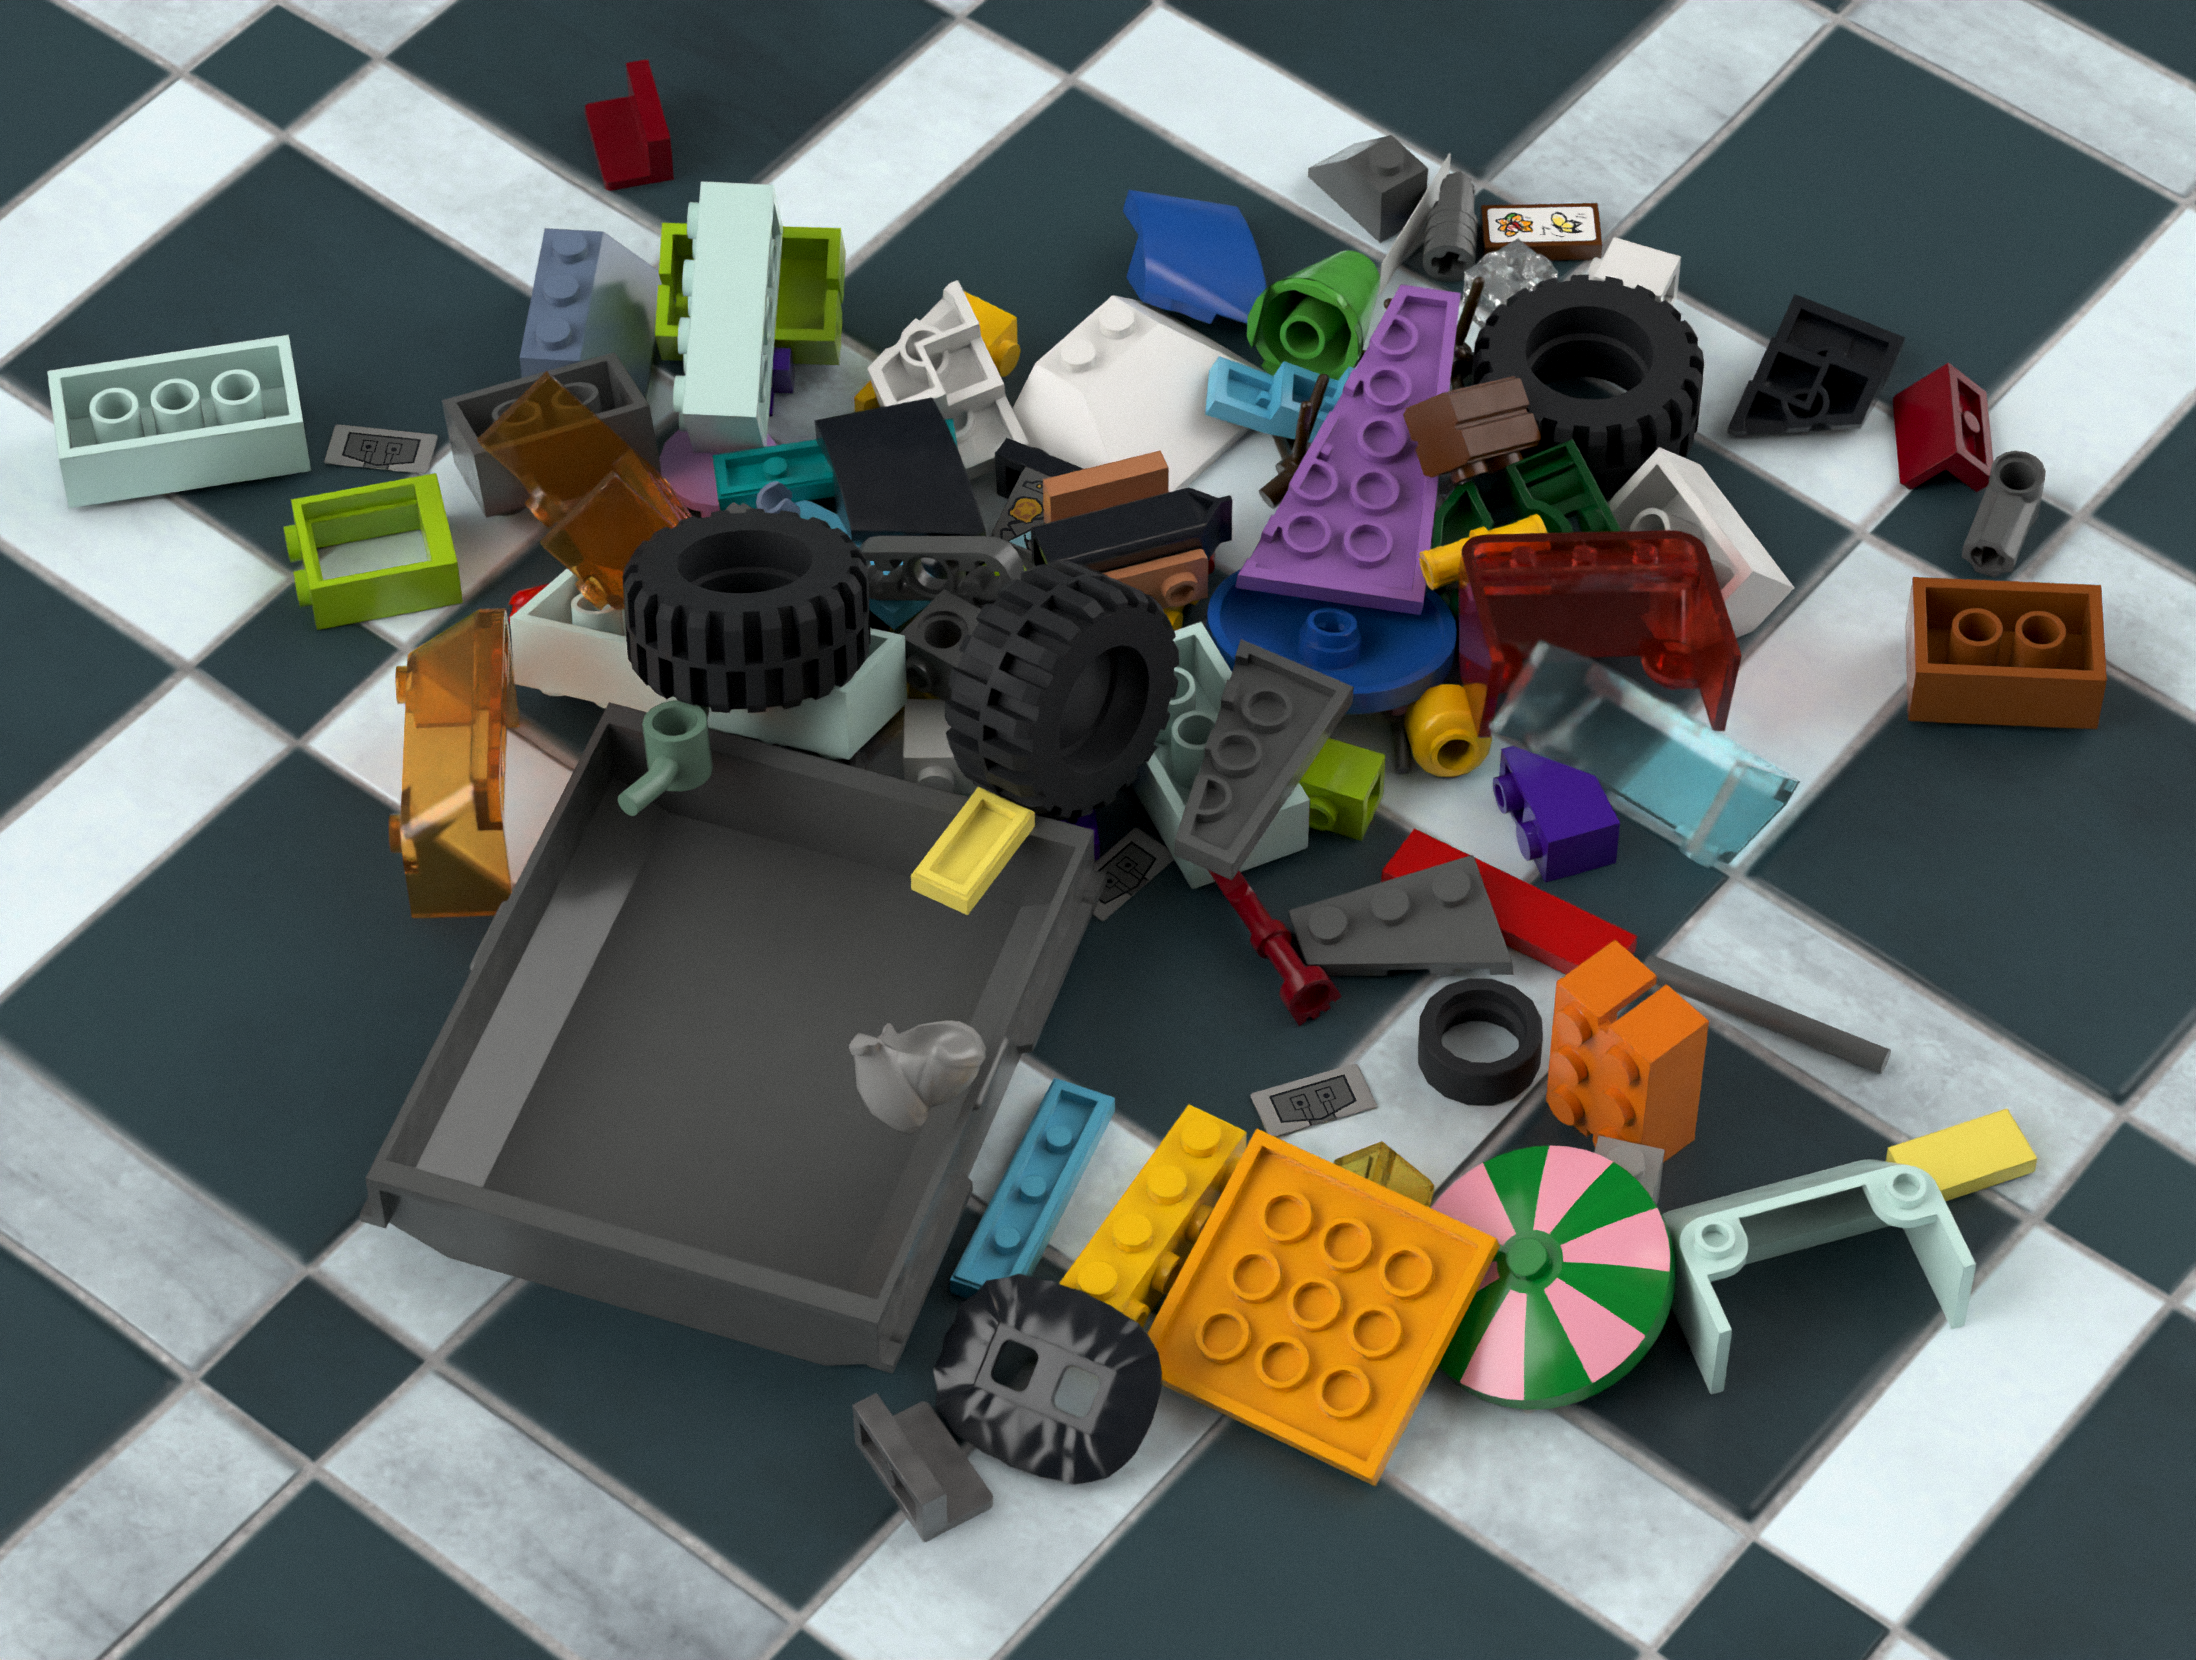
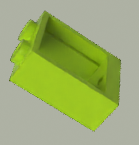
M437 473L291 499L295 524L283 526L290 563L302 561L303 570L293 571L300 608L312 606L317 630L463 603L458 562ZM421 529L428 561L323 580L316 548Z

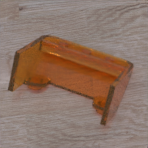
M548 371L477 439L486 451L523 483L531 495L524 502L525 505L539 521L551 529L540 540L541 545L579 578L575 582V586L599 610H602L607 604L618 611L625 610L622 576L624 568L636 548L644 540L649 541L653 533L665 526L672 529L677 527L680 520L693 517L669 482Z
M506 608L477 610L408 653L407 666H396V698L398 704H405L401 814L389 815V844L391 853H402L412 918L495 916L501 903L507 901L513 891L504 826L507 728L520 727V713Z

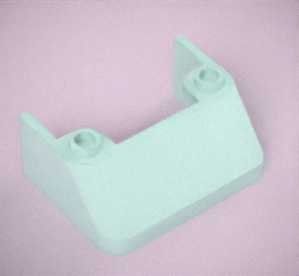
M1872 1159L1860 1160L1674 1209L1662 1214L1671 1233L1677 1265L1676 1286L1671 1307L1710 1394L1724 1391L1732 1334L1730 1324L1710 1282L1730 1277L1749 1263L1888 1226L1903 1228L1951 1329L1965 1325L1976 1263L1935 1180L1918 1167Z

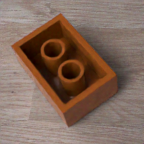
M1926 577L1912 578L1905 624L1908 721L2079 729L2098 728L2107 682L2101 585Z

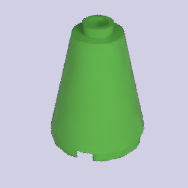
M1341 251L1271 284L1257 297L1248 314L1247 338L1251 349L1255 345L1264 359V363L1261 366L1268 374L1274 376L1285 361L1318 374H1327L1329 378L1339 380L1348 366L1352 368L1357 366L1363 351L1380 288V275L1374 263L1359 252Z

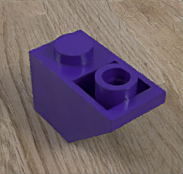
M1515 746L1501 749L1499 776L1493 778L1495 800L1503 814H1511L1516 824V837L1521 854L1526 861L1534 860L1544 882L1615 864L1617 860L1620 822L1597 777Z

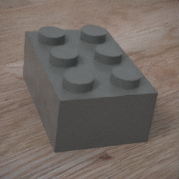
M615 352L442 400L454 463L486 518L495 515H514L523 511L527 506L555 498H574L586 489L611 482H630L639 478L642 473L661 468L650 405Z

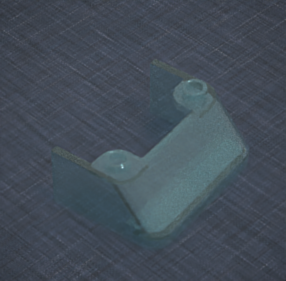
M1543 640L1538 641L1489 727L1500 735L1530 746L1529 752L1595 775L1602 786L1673 828V833L1683 840L1678 850L1690 859L1710 869L1716 861L1729 864L1787 805L1800 783L1798 779L1618 670L1594 658Z

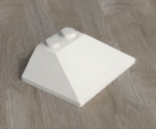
M1112 295L1035 363L1012 410L1025 434L1029 447L1042 449L1051 456L1081 468H1091L1161 450L1169 468V492L1188 487L1250 430V428L1205 415L1209 370L1217 358L1221 356L1259 371H1265L1156 306Z

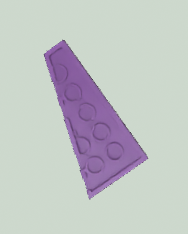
M1403 284L1399 286L1371 336L1367 350L1356 369H1353L1348 377L1334 409L1328 413L1292 477L1288 491L1274 515H1271L1263 529L1261 539L1250 559L1247 558L1240 570L1236 588L1421 615L1426 581L1419 563V558H1421L1419 552L1430 550L1439 476L1434 478L1424 476L1415 451L1418 442L1411 440L1403 413L1407 407L1449 391L1461 293Z

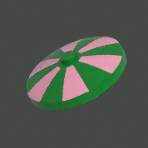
M1548 1145L1517 1149L1498 1155L1468 1171L1455 1181L1431 1207L1442 1214L1497 1238L1500 1245L1438 1365L1440 1370L1453 1383L1475 1397L1495 1405L1527 1410L1556 1408L1585 1400L1602 1392L1629 1373L1650 1350L1662 1331L1670 1312L1676 1286L1677 1265L1673 1240L1667 1223L1650 1194L1635 1177L1615 1162L1599 1154L1568 1146Z

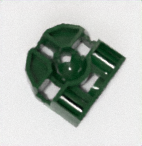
M1573 439L1506 466L1503 480L1491 484V490L1486 493H1482L1481 489L1477 490L1472 480L1457 486L1435 513L1431 549L1467 538L1471 530L1483 526L1487 530L1500 527V525L1494 527V522L1489 512L1508 504L1517 518L1510 520L1511 524L1538 514L1546 527L1550 546H1548L1549 552L1502 566L1498 574L1486 578L1479 574L1481 579L1454 589L1451 597H1448L1446 592V586L1450 584L1434 589L1451 610L1455 619L1457 633L1470 637L1492 652L1520 653L1533 658L1543 657L1649 612L1648 578ZM1574 516H1577L1580 531L1591 551L1576 558V540L1571 523L1567 520ZM1556 574V582L1548 586L1549 577ZM1558 595L1572 623L1567 624L1566 631L1557 634L1555 630L1547 633L1545 618L1538 604H1543Z

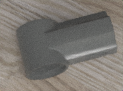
M2023 451L2005 452L1992 463L1987 489L1962 549V558L1973 566L1975 572L1995 578L2004 572L2012 573L2029 528L2038 519L2046 470L2043 463L2030 453Z

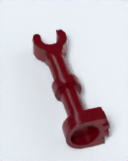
M1208 870L1252 934L1250 943L1258 956L1269 959L1284 980L1279 992L1280 999L1299 1026L1307 1021L1308 1017H1312L1315 1020L1320 1016L1319 1013L1321 1011L1326 1012L1331 1009L1329 1003L1331 1001L1336 1002L1342 997L1320 966L1311 965L1306 967L1290 945L1291 933L1283 922L1272 919L1241 872L1238 871L1235 877L1230 880Z

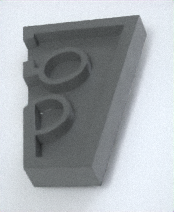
M1473 855L1288 910L1290 923L1305 966H1320L1328 976H1387L1391 970L1430 969V975H1455V969H1490V975H1514L1511 957Z

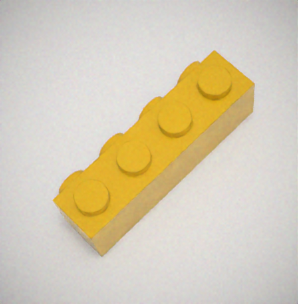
M1188 1104L1059 1284L1083 1291L1095 1299L1111 1305L1144 1328L1152 1309L1162 1295L1169 1293L1243 1155L1246 1149L1247 1132Z

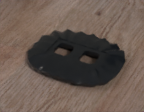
M1021 1274L987 1280L974 1295L960 1303L954 1323L944 1336L942 1352L933 1368L937 1386L936 1407L946 1418L954 1434L972 1443L981 1452L1001 1460L1010 1467L1028 1471L1039 1477L1059 1480L1074 1485L1106 1479L1122 1468L1136 1454L1152 1423L1162 1390V1369L1159 1354L1152 1340L1140 1324L1111 1305L1097 1300L1083 1291L1066 1287L1054 1281L1036 1279ZM1009 1341L1019 1342L1033 1348L1038 1353L1037 1365L1027 1388L1023 1391H1016L1004 1386L994 1378V1370L1004 1346ZM1073 1366L1095 1374L1100 1382L1090 1411L1084 1417H1077L1063 1411L1055 1404V1396L1065 1371Z

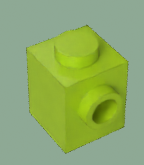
M1328 738L1299 781L1310 799L1309 827L1322 831L1328 830L1362 841L1384 795L1386 755Z

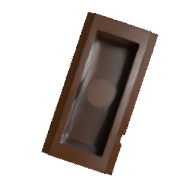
M1511 376L1443 392L1406 408L1403 417L1411 440L1418 442L1415 451L1424 476L1434 478L1450 473L1453 484H1457L1486 473L1493 475L1503 472L1506 466L1523 460L1521 452L1538 446L1542 438L1533 413H1529L1526 410L1530 404L1521 378Z

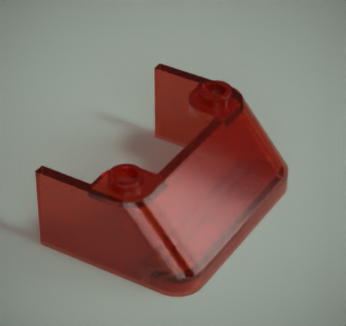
M1676 530L1486 534L1475 536L1463 545L1458 568L1459 663L1461 679L1478 738H1490L1498 694L1512 691L1520 684L1524 670L1522 659L1640 656L1645 673L1660 686L1671 690L1699 689L1712 731H1725L1742 654L1708 550L1697 537Z

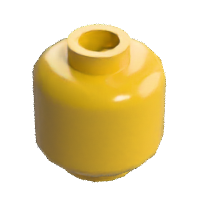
M1454 684L1437 685L1428 688L1419 700L1410 703L1407 707L1404 727L1414 760L1425 772L1437 777L1454 778L1468 774L1480 766L1489 754L1492 742L1490 727L1480 700L1471 690Z

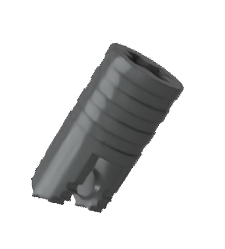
M1461 170L1460 172L1447 174V177L1442 180L1438 201H1435L1433 209L1426 216L1422 266L1429 276L1442 282L1464 280L1475 269L1478 219L1474 213L1475 190L1474 184L1471 182L1472 179L1462 173Z

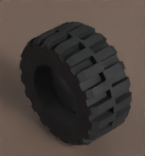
M1589 274L1572 275L1570 281L1558 282L1556 277L1543 280L1536 285V290L1530 292L1527 288H1524L1507 299V306L1501 304L1486 319V326L1479 331L1474 345L1471 386L1511 376L1521 378L1530 404L1526 410L1529 413H1533L1542 438L1538 446L1521 452L1522 458H1528L1573 439L1605 500L1608 501L1612 499L1659 447L1684 458L1688 455L1694 443V434L1698 430L1704 372L1703 351L1697 345L1698 337L1691 325L1686 320L1681 321V314L1666 300L1661 303L1655 300L1656 295L1651 290L1640 285L1632 289L1623 286L1624 282L1622 279L1609 276L1605 277V281L1589 280ZM1584 376L1607 380L1622 387L1627 392L1604 399H1580L1558 393L1545 384L1562 378Z
M746 509V512L730 513L729 510L711 512L710 517L701 519L693 516L680 520L677 527L671 529L665 526L653 533L649 541L644 540L636 548L624 568L622 577L628 660L632 663V669L646 686L649 685L655 693L666 699L675 697L680 702L693 706L695 704L698 706H708L712 712L730 713L731 709H747L748 713L766 712V708L776 706L788 709L800 706L802 700L808 698L818 700L829 695L835 685L839 687L844 686L852 679L856 671L860 669L869 654L871 634L866 559L859 547L845 532L838 527L831 529L828 523L821 519L811 517L807 520L800 518L796 512L781 510L779 514L765 513L764 509Z
M1055 561L1021 573V580L1016 579L1006 583L997 591L999 598L993 604H986L976 617L979 622L972 635L966 634L959 651L963 654L957 668L952 667L948 682L949 687L952 689L951 699L945 701V719L948 725L951 726L946 732L949 747L958 768L966 778L972 780L974 785L1025 807L1039 816L1060 821L1092 814L1093 809L1106 807L1116 799L1115 793L1119 789H1127L1138 777L1136 771L1142 762H1149L1157 748L1154 742L1160 729L1165 730L1171 713L1167 710L1170 699L1176 697L1178 679L1174 675V668L1179 665V650L1175 642L1172 641L1176 637L1172 624L1161 605L1152 596L1080 563Z

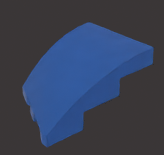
M1128 190L1123 213L1138 233V238L1126 278L1140 300L1165 310L1183 313L1209 324L1220 316H1224L1247 325L1248 314L1257 297L1267 287L1254 238L1238 207Z

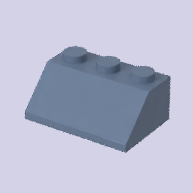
M545 228L520 352L522 378L615 352L647 400L657 343L655 339L658 285H662L659 271L604 231Z

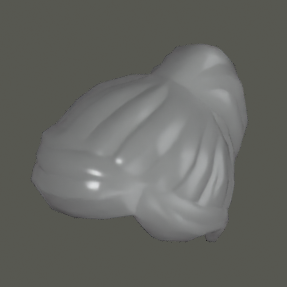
M946 1020L921 1024L900 1033L895 1031L891 1023H887L883 1027L882 1034L877 1038L868 1034L858 1033L849 1045L855 1062L856 1087L865 1106L873 1116L893 1130L903 1134L913 1133L928 1119L931 1107L947 1103L965 1091L978 1075L980 1066L986 1057V1047L981 1036L974 1028L960 1021Z

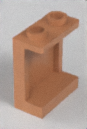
M1161 450L1043 479L1045 524L1168 493L1169 468ZM1203 549L1102 573L1152 596L1161 605L1162 609L1180 607L1193 601L1208 598V558Z

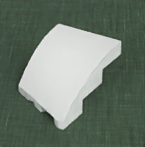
M958 280L951 282L943 289V298L920 321L915 318L902 332L898 343L890 348H886L871 363L867 370L880 407L932 397L944 420L953 418L958 451L969 480L996 470L995 452L1006 438L1029 446V443L1006 397L1004 382L981 337L979 322Z

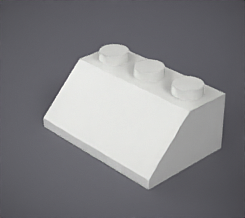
M1659 447L1608 502L1613 515L1648 578L1649 612L1639 617L1669 658L1678 662L1753 632L1794 589V586L1710 476L1696 462ZM1580 532L1578 535L1581 537V539H1582V540L1584 541V543L1586 544V542H1585V540H1584V538H1583V536H1582V533Z

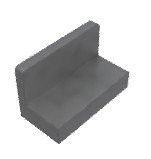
M877 1393L853 1404L856 1445L924 1543L993 1507V1494L928 1402H919L892 1416Z

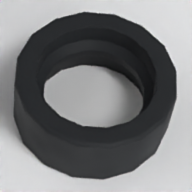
M1468 978L1446 985L1429 998L1420 1015L1418 1065L1427 1083L1444 1097L1466 1105L1492 1106L1514 1099L1532 1084L1540 1068L1543 1042L1542 1018L1529 997L1515 986L1495 979ZM1465 1022H1490L1504 1027L1518 1039L1519 1048L1509 1057L1491 1063L1471 1062L1456 1057L1442 1045L1441 1036L1453 1026Z

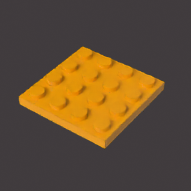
M1256 1128L1147 1333L1159 1354L1162 1369V1385L1376 1486L1500 1247L1498 1240L1493 1236Z

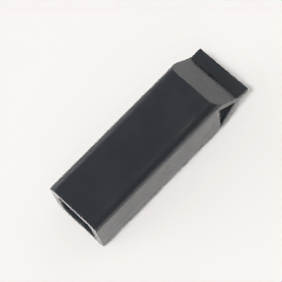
M1183 488L1031 527L1033 567L1055 561H1070L1074 564L1080 563L1100 573H1105L1197 549H1203L1209 561L1220 543L1232 541L1231 495L1217 498L1193 488Z

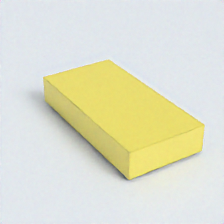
M978 787L911 874V890L968 915L1035 827V812Z
M2008 1108L1888 1147L1886 1162L1911 1165L1924 1170L1935 1180L1946 1202L2035 1172L2037 1157Z

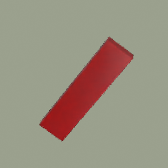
M1414 828L1383 868L1381 882L1471 855ZM1475 858L1506 946L1565 975L1614 940L1620 943L1632 955L1636 951L1638 936Z

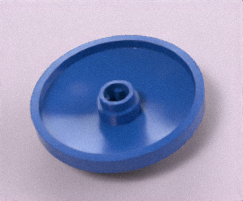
M1239 569L1222 581L1212 594L1208 604L1206 630L1231 671H1233L1235 665V655L1240 640H1245L1353 686V703L1345 715L1382 712L1419 700L1428 688L1440 685L1451 670L1454 660L1457 636L1455 619L1445 601L1434 590H1431L1428 585L1425 588L1421 615L1236 588L1237 577L1241 570Z

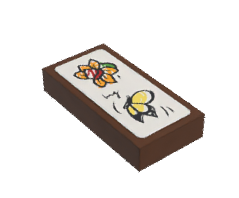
M1598 203L1481 205L1480 224L1484 262L1593 260L1595 257L1601 258L1602 237Z

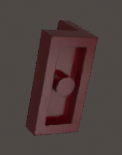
M648 59L626 63L629 96L588 103L584 107L605 189L608 191L674 180L671 138Z
M1948 362L1893 397L1899 480L1908 490H1912L1946 469L1977 493L1988 486L1991 466L1994 462L1987 392Z

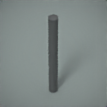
M1649 954L1644 962V965L1657 975L1656 984L1663 987L1667 984L1679 994L1882 1074L1891 1054V1050L1657 956Z

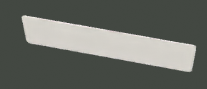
M1451 153L1447 156L1382 262L1379 295L1382 294L1426 222V216L1433 209L1435 201H1438L1442 180L1447 177L1450 171Z

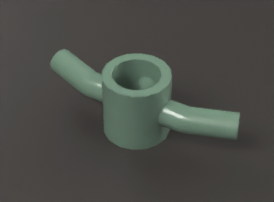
M673 700L661 703L647 712L644 716L642 727L648 772L618 796V803L625 813L635 816L666 790L677 792L692 790L704 784L711 777L713 764L707 720L709 715L708 706H698L697 704L693 706Z

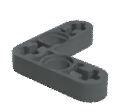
M875 536L868 538L859 547L867 563L869 598L875 600L933 601L945 589L982 610L986 604H993L999 598L998 590L1009 581L1021 580V573L1024 572L1023 563L1017 550L1003 539L991 536ZM921 558H933L940 562L947 572L948 579H937L929 575L921 564ZM983 561V562H986V565H987V566H979V565H980V563ZM883 571H890L888 575L883 573ZM994 572H999L1000 575L995 576Z

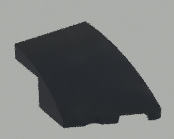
M1794 294L1776 336L1771 338L1753 380H1749L1727 428V433L1737 436L1861 428L1872 412L1904 347L1905 337Z
M932 397L814 420L816 442L832 468L836 513L852 541H866L868 538L875 536H931L933 533L986 536L984 522L962 458L951 432Z

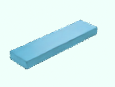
M1057 1078L1052 1080L950 1279L952 1294L968 1299L987 1280L1006 1278L1016 1274L1032 1277L1115 1112V1097Z

